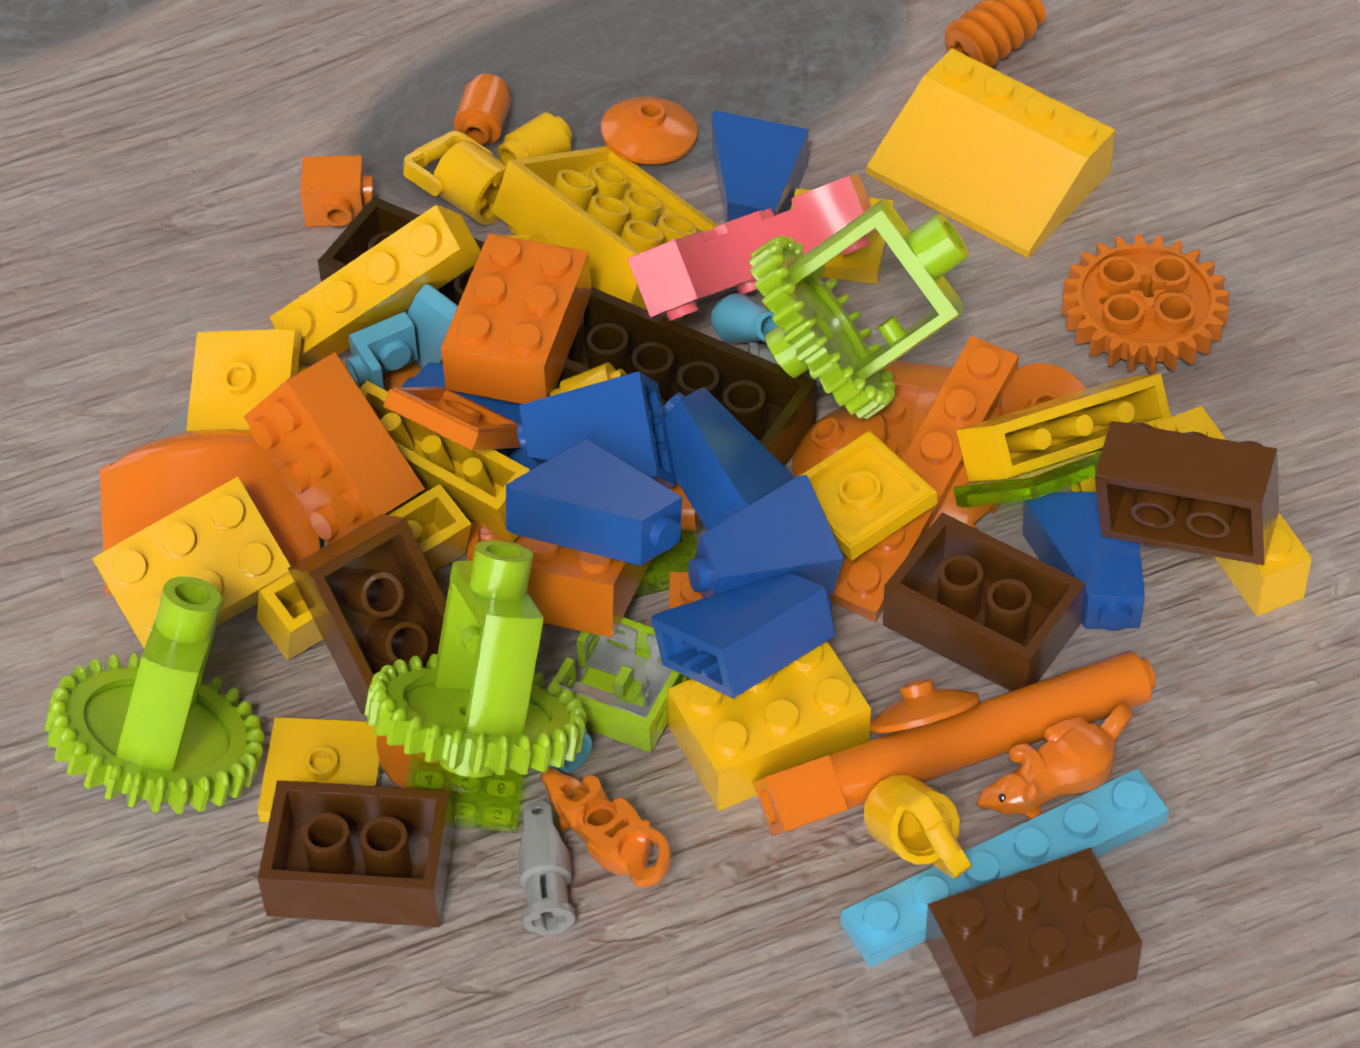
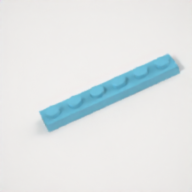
M1137 768L965 851L964 853L971 863V868L955 880L933 866L840 911V924L869 968L925 941L927 907L929 903L1091 848L1095 857H1098L1167 823L1169 809Z

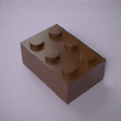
M1111 421L1095 472L1101 537L1265 565L1279 513L1277 448L1266 447L1254 441L1236 442L1212 438L1203 433L1193 431L1182 433L1157 429L1140 422L1127 424Z
M942 512L884 585L883 626L1013 691L1038 682L1080 626L1086 583Z
M381 514L288 567L361 714L365 715L368 689L372 678L385 665L393 667L395 661L401 659L407 666L413 656H418L421 659L422 667L426 668L432 654L438 655L446 600L405 518Z
M277 780L258 874V883L266 916L440 927L455 832L450 791Z
M1091 848L929 903L927 907L925 942L973 1038L1137 979L1143 942Z

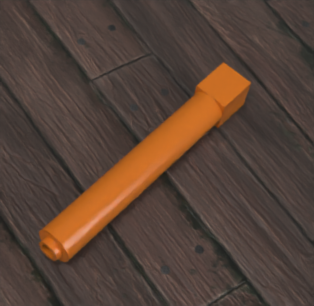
M1128 650L979 702L971 709L944 720L897 731L769 775L753 782L771 836H775L865 804L871 790L880 781L892 775H908L922 782H927L1009 753L1011 748L1018 744L1027 743L1031 745L1045 740V730L1064 720L1081 716L1086 723H1093L1107 718L1123 702L1129 705L1131 709L1149 703L1151 700V690L1156 687L1155 674L1146 658H1139L1134 651Z

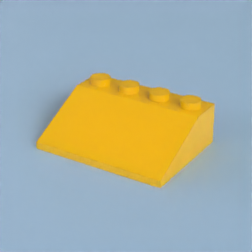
M952 48L923 76L867 164L866 174L1029 259L1111 172L1116 130Z
M607 146L508 160L491 211L508 224L509 230L516 235L540 234L551 245L589 251L591 287L646 310L645 302L627 258L674 239L698 232L703 233L719 226L639 166L615 154Z

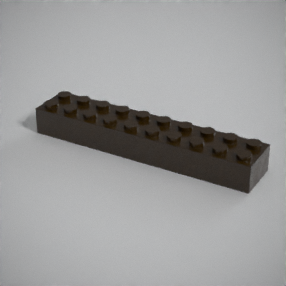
M373 196L318 260L321 282L420 215ZM474 238L481 250L484 242ZM474 266L437 291L458 306ZM591 287V296L561 372L560 381L608 362L615 370L623 369L626 374L639 371L657 382L662 407L679 392L687 396L705 387L785 466L808 430L816 423V380L802 374L797 378H793L778 364L675 321L669 322V319L663 316L650 317L648 310Z

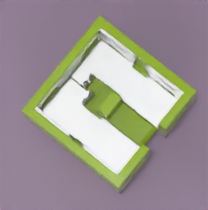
M623 617L613 638L581 631L576 640L578 665L587 669L580 682H577L574 659L566 657L553 681L556 680L560 683L561 691L571 690L574 698L582 702L587 716V730L651 753L668 723L667 689L691 678L662 665L653 627Z

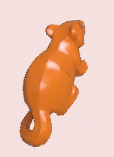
M1124 702L1119 704L1100 726L1086 723L1081 716L1054 724L1045 730L1044 737L1048 742L1042 745L1038 751L1027 743L1014 746L1009 751V758L1012 762L1021 763L1020 768L1003 776L991 786L986 787L977 799L978 807L995 810L1003 814H1024L1031 820L1042 814L1041 804L1059 795L1088 792L1100 787L1108 780L1112 773L1115 762L1116 743L1123 730L1127 728L1134 717L1131 707Z
M548 768L547 772H541V779L547 790L550 805L558 814L560 831H567L570 828L576 832L586 844L588 853L597 864L615 875H629L634 885L643 888L655 886L664 879L671 864V849L663 834L651 827L650 821L640 819L629 802L622 797L616 798L613 802L609 801L600 780L594 775L584 777L582 783L578 779L562 774L553 768ZM651 840L658 848L659 854L655 865L647 867L651 853Z

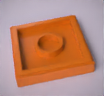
M443 386L394 387V389H389L383 407L472 451L521 447L517 435L519 423L454 391L446 390Z

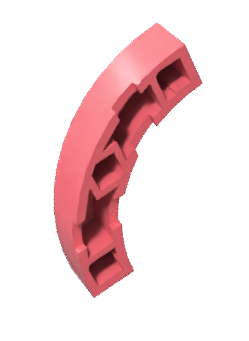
M859 174L846 176L791 198L794 208L774 216L772 208L764 211L759 210L716 226L706 232H698L674 239L627 258L650 317L666 312L670 322L698 311L696 301L734 287L737 288L740 294L756 290L757 288L754 283L757 280L750 271L753 268L749 263V259L752 258L750 254L766 242L777 236L790 237L795 243L803 245V254L812 250L871 208ZM874 228L841 252L842 256L871 245L867 235L877 232V229Z

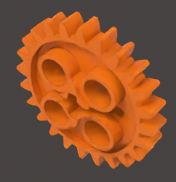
M1136 234L1134 244L1127 245L1120 236H1116L1113 249L1099 242L1096 246V255L1083 252L1081 253L1080 265L1071 264L1069 278L1064 279L1061 313L1066 315V330H1076L1075 343L1077 345L1091 342L1089 352L1091 357L1105 351L1108 353L1107 365L1113 366L1121 358L1127 360V369L1130 372H1133L1138 362L1145 363L1150 373H1155L1157 362H1164L1171 371L1176 370L1177 358L1181 357L1192 365L1195 363L1197 351L1209 354L1212 341L1220 342L1223 327L1227 326L1230 292L1223 290L1225 277L1224 275H1213L1215 268L1213 261L1199 264L1200 250H1193L1186 255L1182 253V241L1180 240L1168 248L1163 246L1161 235H1157L1152 244H1145L1142 235Z

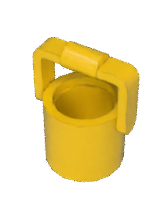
M451 131L420 146L405 156L404 176L432 196H439L478 224L489 225L500 219L491 211L507 165L464 133ZM440 159L434 175L422 168Z
M892 775L880 781L871 790L864 805V823L868 833L879 844L902 859L916 865L933 863L938 870L954 880L971 868L970 861L956 840L959 835L960 817L955 805L946 795L919 779L908 775Z

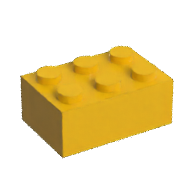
M239 477L230 480L92 558L143 649L156 618L164 584L168 580L179 576H189L202 579L213 585L220 595L224 597L217 626L256 605L258 603L259 590L288 574V567H290L289 562Z
M828 641L735 698L724 695L693 679L667 689L669 730L718 811L756 796L753 782L870 741L871 708Z

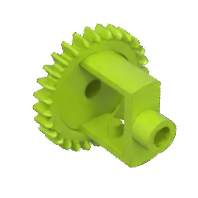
M888 199L880 200L809 252L802 254L803 245L801 243H795L790 237L777 236L750 254L752 258L749 259V263L753 267L750 270L751 274L757 280L754 284L765 297L762 299L763 304L775 315L771 319L778 325L765 335L768 348L776 361L793 378H797L809 369L810 375L814 379L816 377L820 379L824 391L827 394L832 392L838 405H845L851 415L856 413L859 419L865 418L866 420L885 408L895 396V383L892 382L893 373L884 370L963 315L964 304L943 275L970 256L964 241L956 229L941 213H937L911 232ZM874 228L877 229L935 308L906 330L894 315L885 320L877 327L887 341L883 346L879 344L868 346L864 340L870 336L872 329L865 328L860 331L856 328L855 321L859 319L861 312L856 311L849 314L844 310V304L849 300L848 294L840 297L833 295L831 289L837 284V279L832 278L823 283L820 275L825 270L823 264Z
M486 540L475 545L473 561L453 562L438 655L432 654L426 668L422 667L421 659L418 656H413L407 666L403 660L399 659L395 661L393 667L385 665L372 678L368 689L365 715L368 716L367 724L375 726V735L387 736L386 743L390 746L405 745L403 752L410 755L424 752L426 753V762L431 763L439 760L440 765L447 771L466 777H487L494 773L504 775L505 768H511L521 775H527L528 767L540 772H547L548 765L561 768L564 766L565 760L574 761L576 753H581L587 722L582 702L574 698L571 690L561 691L560 683L556 680L552 681L547 689H544L543 674L539 672L534 675L544 617L527 593L533 553L529 549L507 541Z
M179 576L168 580L164 584L156 618L141 656L140 664L138 654L132 653L128 659L127 667L123 668L120 665L118 656L112 654L107 659L105 669L103 670L101 662L94 658L87 664L86 669L83 666H76L70 675H66L61 679L58 688L52 693L44 731L49 732L46 742L47 746L56 748L54 755L56 762H69L66 772L69 776L86 774L85 788L91 789L105 785L107 789L104 798L108 800L123 793L127 796V807L134 808L141 799L147 800L152 812L158 813L162 802H167L176 814H182L185 802H188L197 811L203 812L206 809L208 800L221 807L225 805L227 795L237 799L241 795L243 786L248 788L251 786L263 754L264 733L260 729V718L257 715H252V705L249 701H244L237 707L240 698L237 688L230 689L226 695H220L223 686L220 676L215 677L211 684H201L224 597L220 595L213 585L202 579L189 576Z

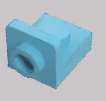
M406 312L349 335L351 357L346 359V366L358 388L362 387L366 381H369L384 389L383 373L400 369L407 363L418 359L414 324Z

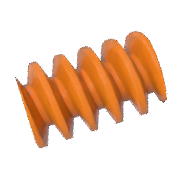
M1041 0L980 1L973 9L964 12L959 19L953 20L947 26L944 36L946 50L948 52L953 48L992 68L998 60L1006 58L1012 50L1020 48L1024 41L1030 40L1036 35L1037 25L1043 24L1047 18L1045 7Z

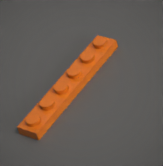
M972 335L970 336L902 457V460L936 490L938 504L851 561L846 557L833 594H829L831 603L877 622L884 607V585L925 535L964 465L956 430L989 420L1018 367L1019 355Z

